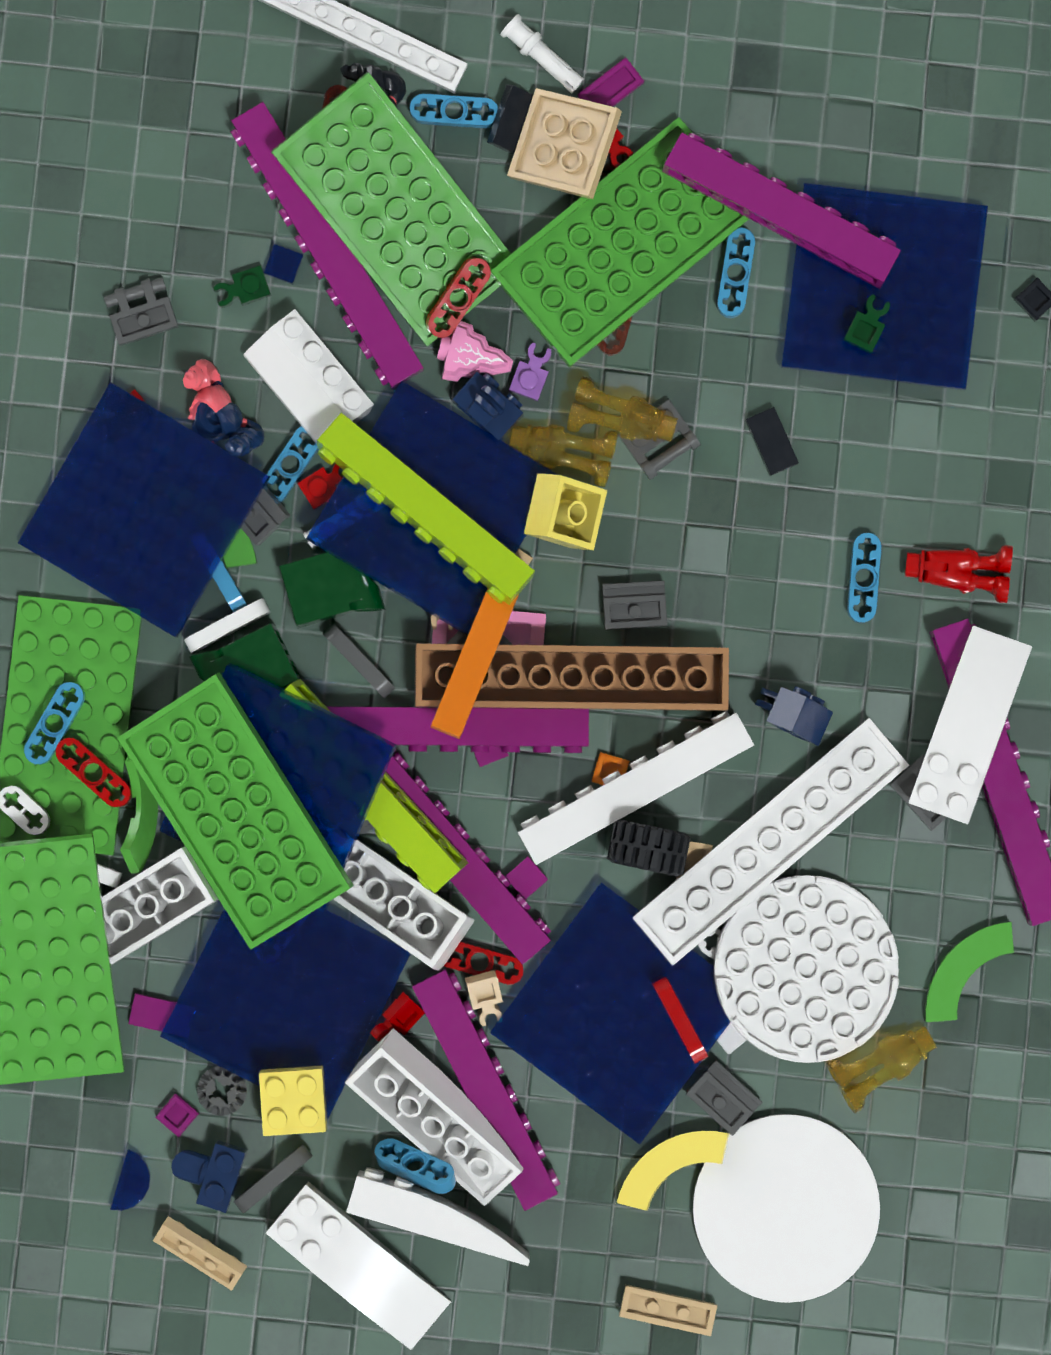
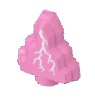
M460 321L451 337L442 338L437 356L438 360L444 361L441 379L458 382L462 377L472 378L476 372L490 375L511 372L513 360L501 349L489 346L485 336L474 332L473 325Z

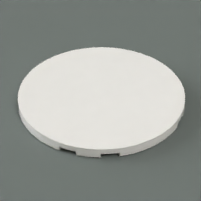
M809 875L793 876L771 882L727 919L716 946L714 980L720 1004L727 1018L739 1034L749 1043L779 1059L803 1063L823 1062L841 1057L860 1047L881 1027L893 1006L897 994L899 956L894 936L883 919V915L863 894L845 883L834 879Z
M776 1114L760 1117L742 1125L733 1136L729 1134L723 1164L703 1163L695 1184L693 1219L697 1237L706 1257L718 1273L730 1284L751 1296L763 1300L787 1303L801 1302L831 1292L846 1282L863 1264L873 1246L878 1231L880 1219L879 1192L875 1177L867 1160L855 1144L839 1130L808 1116Z

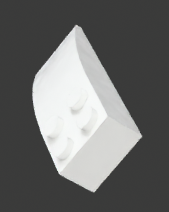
M976 626L972 627L912 791L909 804L969 824L1032 646Z
M318 813L313 821L354 885L334 898V900L429 967L440 972L475 920L437 893L434 894L431 889L424 888L411 875Z
M185 846L102 897L111 965L219 900Z
M394 1028L357 1063L345 1081V1084L421 1151L449 1163L454 1169L456 1181L484 1206L524 1169L504 1140L467 1096L437 1066Z
M367 1167L365 1171L359 1170L346 1213L522 1265H529L530 1253L477 1214L444 1197L413 1186L414 1183L399 1176L396 1177V1180L385 1178V1172Z
M309 1181L266 1232L268 1236L312 1273L410 1350H412L451 1303L446 1296Z

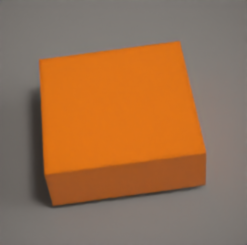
M600 752L591 782L605 785L602 780L603 778L616 771H619L621 775L625 774L630 761Z

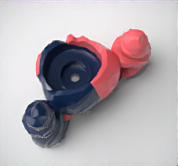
M206 359L196 361L195 365L185 372L183 378L185 388L198 392L189 408L190 415L188 416V420H194L192 430L195 435L205 443H216L219 440L229 438L225 443V448L232 456L242 457L249 454L253 449L262 446L265 440L264 430L257 423L243 418L241 410L231 401L229 393L224 389L221 375L214 364Z

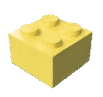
M537 473L524 534L572 549L594 551L607 490L562 475Z
M323 1066L266 1069L259 1072L263 1136L327 1131Z

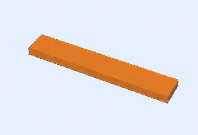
M486 591L430 728L460 739L518 596L508 605L504 601L498 603Z

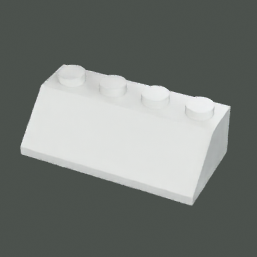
M296 309L274 324L243 354L316 444L318 438L341 412L356 424L369 414L374 405Z

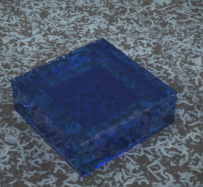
M274 244L264 274L293 285L304 255Z

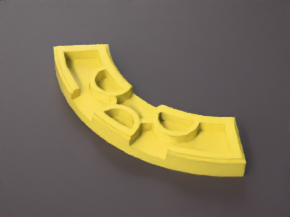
M718 1131L689 1132L658 1144L648 1151L632 1168L623 1183L617 1203L648 1211L657 1189L675 1171L697 1163L723 1164L729 1133Z

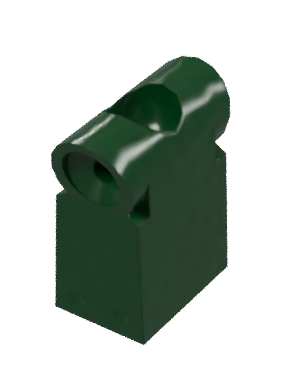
M364 535L335 551L279 566L297 629L352 612L386 610L379 586L367 574L371 557Z
M271 623L219 650L189 656L201 680L206 681L220 672L243 710L287 688L298 679L302 680L276 625Z

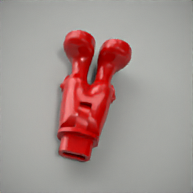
M1004 545L997 554L991 556H979L978 552L970 548L964 550H929L926 553L925 550H921V554L907 552L905 577L918 578L920 583L923 580L924 583L956 589L963 594L973 592L975 588L982 589L993 594L997 602L1007 603L1010 577L980 576L972 573V570H991L1010 574L1013 546Z

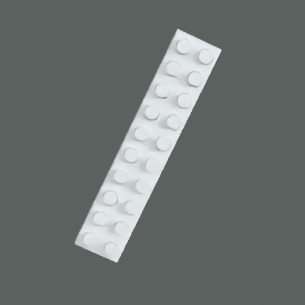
M868 718L634 915L632 919L673 966L898 776L909 764L872 720Z

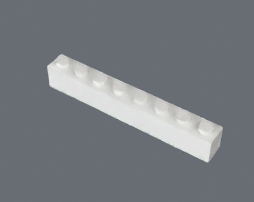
M728 711L719 714L711 719L714 725L705 730H702L700 725L684 734L686 740L680 744L675 745L672 740L657 749L659 755L649 761L645 755L630 763L629 765L632 770L621 775L619 771H616L603 778L602 780L605 785L593 790L590 785L575 794L578 800L569 805H566L563 800L548 808L549 816L539 820L536 815L521 823L523 830L519 831L518 834L535 865L754 746L738 714L734 713L730 716Z

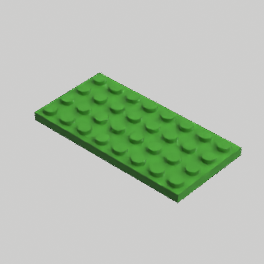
M369 72L365 73L271 151L273 156L426 346H429L438 338L428 331L426 318L464 261L471 257H478L485 260L492 270L511 255L510 251ZM479 263L477 267L471 265L468 269L472 273L468 281H464L461 278L459 283L468 286L473 291L475 286L471 285L470 282L474 277H482L483 273L480 271L481 264ZM491 275L466 314L500 287ZM455 289L450 295V301L454 306L463 305L467 298L463 289ZM445 303L441 309L447 312L442 318L436 317L433 321L437 324L436 331L440 328L446 329L448 327L445 319L449 313L454 317L458 313L449 309Z
M680 117L598 183L593 199L580 197L490 271L491 276L569 368L715 249L735 230L750 220L662 172L663 166L682 132L686 135L692 133Z
M19 595L0 751V791L8 786H17L23 789L47 811L50 816V826L42 834H29L0 808V843L93 833L96 854L115 855L120 807H112L104 802L59 762L56 752L49 762L39 765L28 761L24 754V747L58 687L63 683L73 682L83 688L85 701L63 739H78L124 779L126 751L117 738L127 732L130 727L143 609ZM72 688L71 691L65 690L62 695L65 696L66 701L62 707L56 703L54 709L63 711L69 717L72 711L66 710V707L70 702L76 703L78 701V697L75 696L76 689ZM53 714L48 717L46 727L50 732L56 733L63 728L64 723L61 716ZM42 730L38 734V736L44 737L41 744H33L31 748L35 752L33 756L35 759L39 756H46L47 751L44 750V746L47 740L51 741L52 744L56 740L54 737L45 735ZM75 744L71 747L65 745L63 749L66 754L63 757L66 760L70 757L74 758L79 763L74 768L79 771L81 764L89 759L90 756L85 754L83 759L76 754L75 750L78 747ZM96 763L88 765L85 770V776L91 782L98 781L103 774L102 768ZM109 774L105 783L97 788L102 792L103 788L107 787L112 792L110 797L112 801L115 799L121 800L123 786L113 787L109 783L113 777ZM17 792L15 794L7 793L5 796L8 799L6 806L9 808L11 805H14L19 810H22L23 806L17 800L20 795ZM28 810L24 813L31 820L29 824L31 829L35 826L42 827L43 824L40 820L43 816L40 813L32 815Z
M220 672L117 738L250 950L354 886Z
M93 833L0 843V1085L124 1072V1057Z

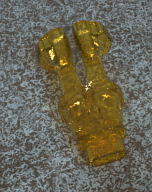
M583 376L575 393V400L577 402L602 405L621 412L622 415L618 416L601 412L573 402L568 418L567 431L576 433L581 430L584 424H597L620 432V437L626 440H652L653 438V441L657 442L659 438L672 441L678 418L665 415V410H659L648 404L644 398L632 396L628 400L616 397L595 387L594 380L591 377Z
M528 424L527 428L514 425L509 449L520 451L521 456H527L548 469H555L557 465L584 471L594 478L595 485L605 488L612 462L573 455L565 452V448L586 451L613 459L618 432L609 430L602 438L591 439L566 433L565 427L561 425L551 424L549 426H533V428L530 424Z
M925 1026L915 1032L909 1030L905 1034L895 1037L887 1036L877 1043L878 1048L856 1062L843 1064L837 1059H832L826 1063L831 1076L841 1088L852 1082L859 1075L882 1063L884 1064L882 1069L869 1078L842 1090V1095L854 1114L864 1108L865 1099L872 1091L893 1078L899 1081L909 1076L911 1070L922 1059H927L926 1054L937 1048Z

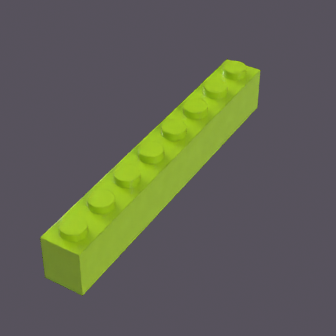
M342 412L318 438V455L330 465L336 463L343 469L342 474L347 480L355 485L359 482L367 489L366 494L377 504L383 502L391 508L390 513L396 520L402 524L408 522L416 529L414 533L418 538L427 544L430 541L440 549L438 551L439 554L451 564L454 561L464 568L462 571L464 575L476 584L480 581L488 588L487 593L498 603L504 601L510 605L533 578L534 569Z
M301 679L291 683L265 708L270 713L271 721L277 727L284 728L291 736L290 739L293 745L298 750L305 751L312 759L314 768L319 773L326 774L333 782L335 791L340 796L348 798L354 805L356 814L361 819L369 821L375 828L377 837L382 842L391 845L397 852L398 860L403 865L412 868L418 875L417 879L424 888L431 889L435 894L469 863Z

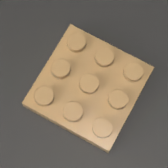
M536 88L507 176L514 180L593 199L622 111L616 107Z

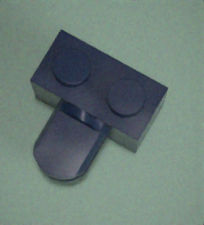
M476 372L452 399L453 404L495 441L500 443L523 417L524 413L520 410L523 405L510 393L505 397L498 391L499 383L489 374L485 373L484 376H481Z
M796 686L793 691L781 687L779 693L762 687L760 694L775 701L774 705L757 699L754 704L770 712L766 721L794 737L819 746L833 714L831 710L823 706L825 701Z
M220 1140L215 1143L212 1156L191 1150H182L172 1161V1172L178 1179L201 1186L196 1204L226 1213L230 1207L248 1150Z

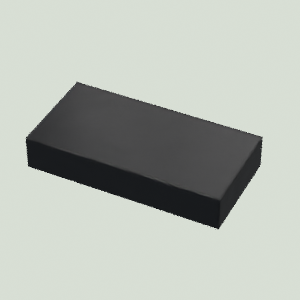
M506 85L487 143L510 154L515 153L533 94L514 85Z
M775 407L745 420L770 476L799 464Z

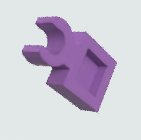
M532 343L528 348V358L530 361L528 364L522 361L519 362L509 391L538 402L549 371L543 370L541 367L550 360L551 349L548 348L544 357L538 358L534 355L536 344Z

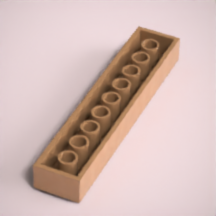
M416 644L415 707H439L464 644ZM498 645L473 708L727 711L729 700V648Z

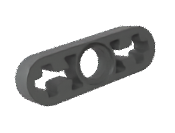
M334 623L322 633L383 698L395 689L389 680Z
M302 1144L233 1202L244 1214L305 1164L313 1155Z

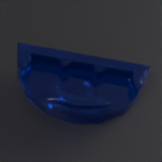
M131 1149L127 1150L110 1210L123 1211L136 1206L145 1198L150 1188L151 1173L147 1163L139 1153Z

